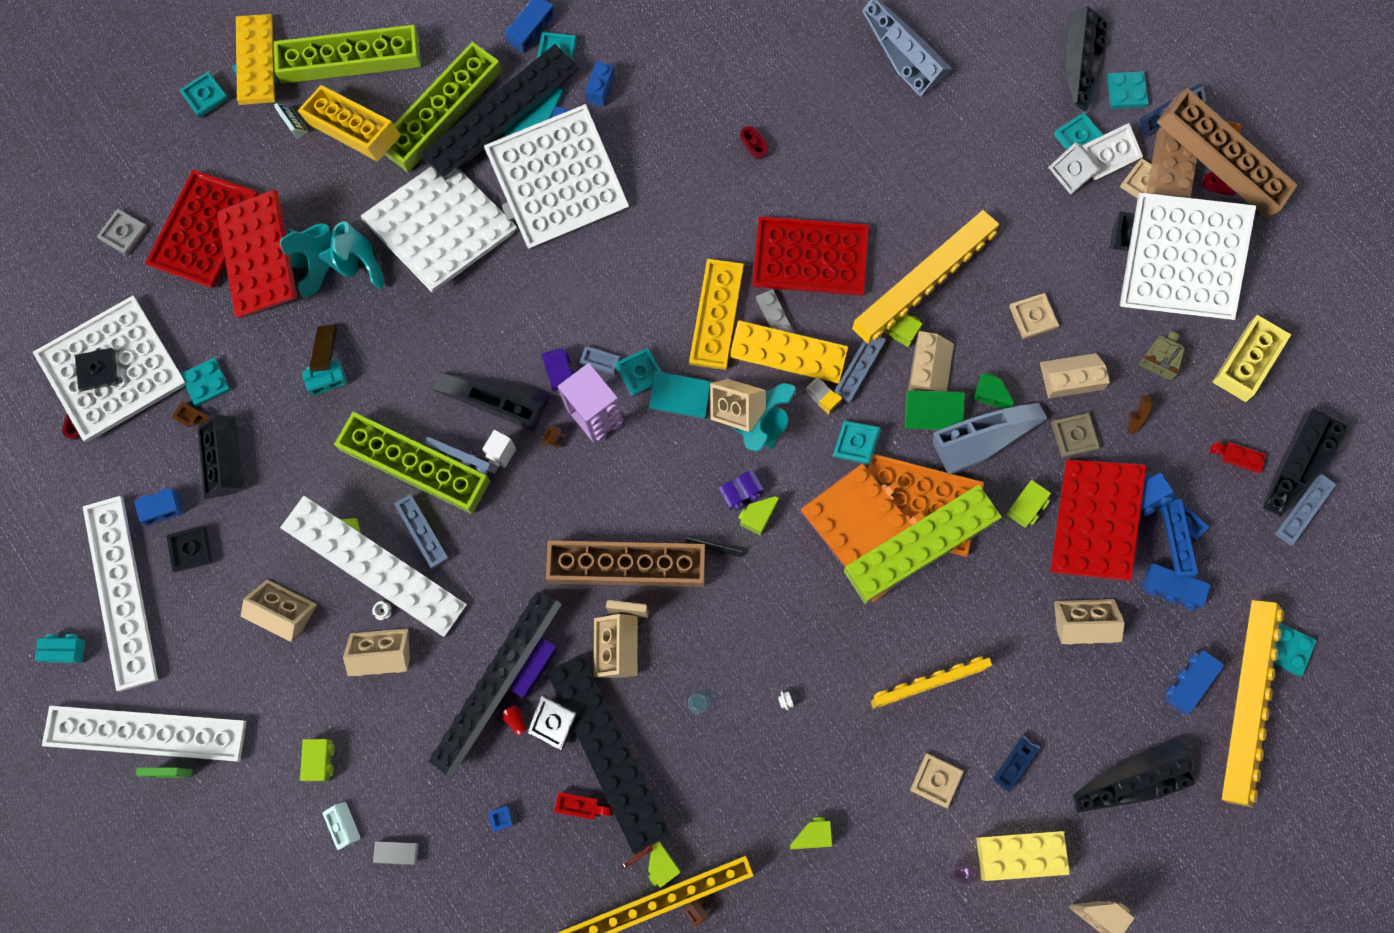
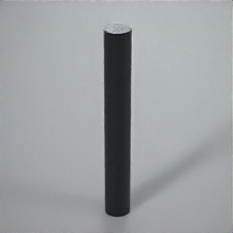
M686 536L685 544H705V549L742 557L743 550Z

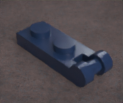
M1023 734L992 781L1007 792H1011L1041 746L1036 742H1031L1029 737ZM1023 746L1029 749L1028 754L1021 750Z

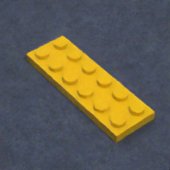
M271 14L236 16L237 101L239 105L275 102L273 18Z
M707 259L689 365L726 370L744 264Z
M738 321L729 357L839 383L848 346Z
M982 656L968 662L967 666H964L963 663L953 666L949 669L950 672L945 673V670L933 673L930 679L926 680L925 676L915 679L911 682L912 685L910 686L903 683L895 686L892 692L888 693L887 690L878 692L874 695L871 705L873 709L984 671L991 667L992 663L990 658L984 660Z

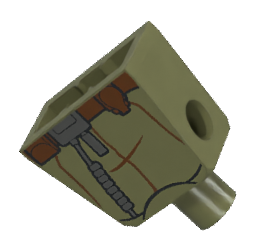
M1169 332L1166 338L1159 336L1138 365L1172 380L1178 374L1184 352V347L1177 344L1180 336L1175 332Z

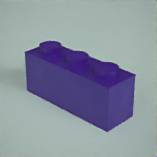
M540 638L508 689L526 699L558 649L548 641Z

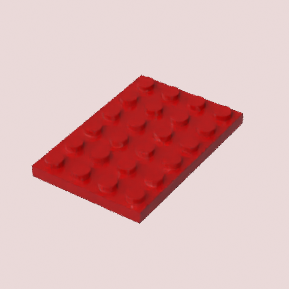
M192 169L145 264L154 269L213 289L226 264L217 212L259 195L258 192Z
M271 190L218 211L217 216L235 318H243L296 299L297 293L290 255L284 254L280 246V240L286 236L278 191Z
M759 216L752 287L863 296L869 225Z
M1066 460L1051 573L1132 582L1147 471L1146 465Z

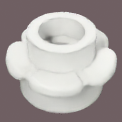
M379 601L374 605L372 613L378 620L387 619L391 615V605L388 602Z
M781 691L782 696L778 697L781 708L789 710L788 708L794 707L789 691L785 693Z

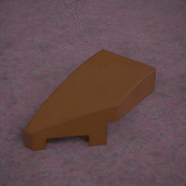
M1142 395L1137 413H1129L1131 421L1128 433L1134 434L1148 417L1153 405L1149 395Z
M184 402L180 403L172 415L173 419L188 428L200 425L210 418Z

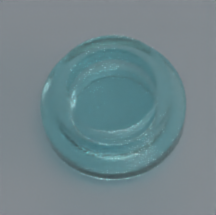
M697 693L689 698L688 707L691 712L700 714L707 709L708 702L704 695Z

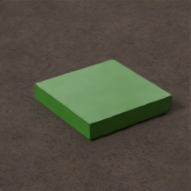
M136 768V775L150 778L192 777V769Z

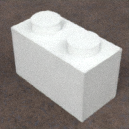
M494 430L482 450L490 464L505 468L516 451V447L511 438Z

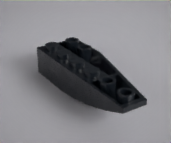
M1089 6L1069 12L1065 51L1066 73L1073 103L1083 111L1088 110L1105 52L1108 22Z
M440 373L432 388L436 392L532 431H535L550 399L548 396L516 383Z
M1315 408L1306 412L1280 462L1262 508L1282 517L1333 460L1349 425Z
M1179 740L1125 760L1105 771L1073 795L1075 809L1079 813L1149 801L1191 787L1195 783L1190 754Z

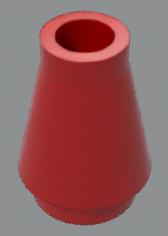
M516 705L501 712L503 715L502 719L517 736L527 730L520 709H517Z

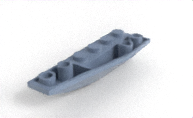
M870 0L862 12L896 72L920 97L938 86L952 68L913 29L879 0Z
M1039 403L994 411L934 432L933 445L948 474H952L986 461L1046 421L1047 416Z

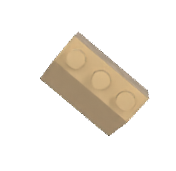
M919 331L915 343L908 390L947 391L954 347L952 342L938 334Z
M1096 353L1040 362L1048 399L1104 390L1110 383L1106 365Z
M729 379L710 383L711 420L747 432L752 431L766 410V390Z
M266 579L243 599L241 617L292 642L304 630L317 604Z
M1114 599L1055 601L1056 626L1061 644L1122 642L1125 622Z
M616 614L594 618V678L637 676L638 616Z
M409 629L350 633L343 656L347 675H379L382 673L407 671L410 661Z
M1096 901L1071 904L1069 906L1073 912L1100 933H1125L1134 920V917L1129 914L1130 910L1121 903Z

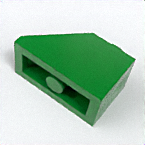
M991 373L981 374L972 400L1000 409L1011 408L1014 402L1001 379L996 378Z

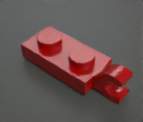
M1215 442L1214 445H1211L1209 451L1212 454L1222 456L1221 462L1258 474L1262 472L1266 457L1264 453L1230 442L1226 443V445Z
M558 792L554 813L595 820L596 814L610 817L612 808L598 806V799Z

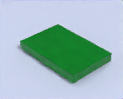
M906 390L904 428L941 430L963 422L965 392Z

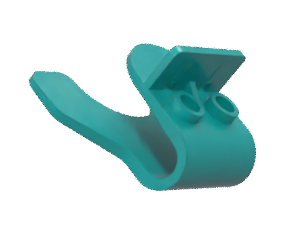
M347 222L338 223L331 233V248L319 253V258L339 274L348 278L353 277L357 273L358 258H360L367 267L372 284L379 289L384 288V275L373 254L372 243Z
M316 224L302 232L293 231L290 228L288 229L289 234L280 240L283 253L290 255L292 267L305 268L309 266L305 278L297 285L298 291L303 298L311 296L320 289L325 274L330 267L319 258V253L331 248V232L326 224Z
M782 383L766 392V410L752 431L747 432L733 427L734 430L743 435L745 447L748 450L758 452L763 449L764 445L768 449L774 447L778 438L786 430L789 421L787 413L783 409L774 406L780 403H788L796 392L795 386Z

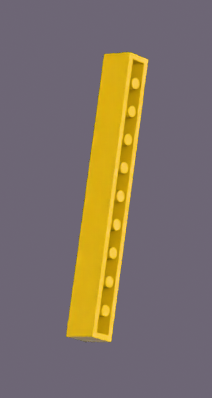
M982 210L855 319L852 329L868 344L873 339L875 341L878 340L886 328L890 329L896 323L897 318H903L912 305L914 307L917 306L925 294L928 296L935 289V285L938 283L942 284L950 272L955 273L963 261L966 263L972 257L973 252L980 251L987 240L991 241L998 233L996 230L999 223Z
M1254 600L1251 603L1222 800L1227 803L1253 807V802L1256 803L1258 792L1255 788L1256 782H1259L1261 771L1258 767L1259 761L1263 760L1264 751L1261 747L1262 741H1265L1267 734L1264 726L1265 721L1269 719L1268 700L1271 701L1272 699L1270 685L1271 680L1273 681L1275 678L1274 661H1277L1278 658L1276 644L1281 638L1279 623L1284 618V611L1278 603Z
M743 856L557 933H616L753 877V873L746 856Z

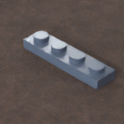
M880 337L876 341L873 339L869 344L863 341L834 391L845 402L850 404L886 342L885 338Z
M427 437L424 443L431 446L430 449L436 452H445V456L455 461L457 458L461 459V463L470 468L472 465L477 466L476 470L486 475L488 471L495 474L498 469L493 464L430 437Z
M1320 473L1304 491L1274 534L1290 546L1293 545L1336 484Z
M410 494L394 503L431 569L449 560L414 497Z

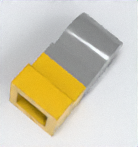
M816 378L805 388L810 397L828 415L841 404L842 397L837 393L835 394L819 378Z

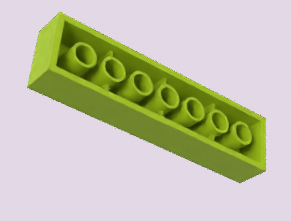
M414 25L274 41L275 74L281 84L418 68L421 67L419 36Z
M471 42L394 124L401 136L384 155L409 173L422 159L420 154L441 138L502 73L499 61L474 42Z
M352 412L334 443L340 451L472 515L490 483L487 475L355 412Z
M977 485L845 566L844 573L864 604H867L998 523L1002 517L981 486Z

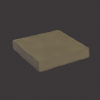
M1089 413L1051 422L1061 458L1100 449Z

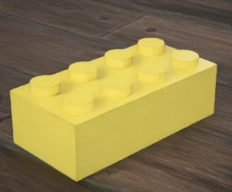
M1256 315L1245 328L1212 382L1247 402L1255 395L1291 334Z
M1064 831L976 838L981 880L983 881L1070 875Z

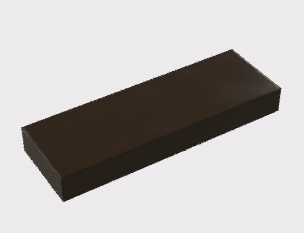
M335 324L317 327L309 367L311 372L330 370L337 334Z

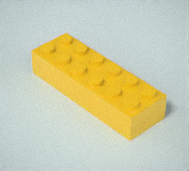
M322 85L318 87L298 110L308 125L377 162L401 136L390 120Z

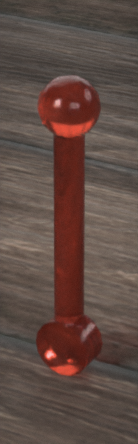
M647 845L642 852L621 865L622 868L625 869L646 853H651L653 847Z

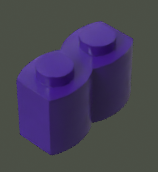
M563 347L541 354L553 392L558 391L557 386L574 374V370L569 369L568 363L571 362L568 351L564 352Z
M750 470L720 486L719 492L729 510L734 509L737 511L745 506L744 503L751 500L753 502L761 498V493L764 492V489L753 470Z

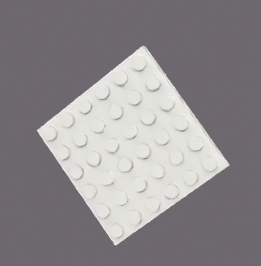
M586 104L484 145L528 249L629 207Z
M430 167L361 215L362 221L432 293L517 232V226L511 220L508 221L505 214L460 169L445 181Z
M1139 193L1120 306L1235 320L1256 206Z
M134 296L129 297L33 352L85 443L181 389L186 384ZM113 348L116 357L118 384L79 391L75 355Z

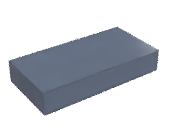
M585 346L579 363L583 366L589 363L593 369L615 375L617 371L615 363L621 360V356Z

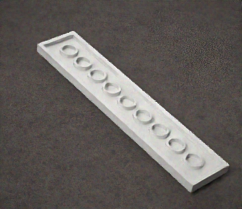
M118 496L83 506L116 691L121 692L158 681L124 499Z
M305 496L302 497L280 527L443 637L446 636L467 606V604Z
M49 706L42 746L240 762L247 721Z

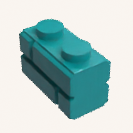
M332 359L330 370L311 372L310 366H308L305 371H302L306 389L311 396L348 384L343 366L338 359Z
M46 634V638L37 639L35 661L41 663L81 664L83 662L85 641L79 639L78 635L66 634L65 638H59L57 634Z

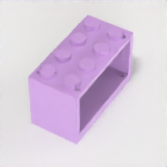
M589 363L557 386L567 411L593 443L605 439L608 432L612 429H618L624 421L618 398Z

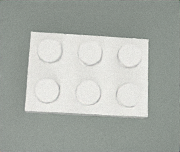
M1129 123L1082 145V148L1101 169L1092 177L1093 180H1097L1143 157Z

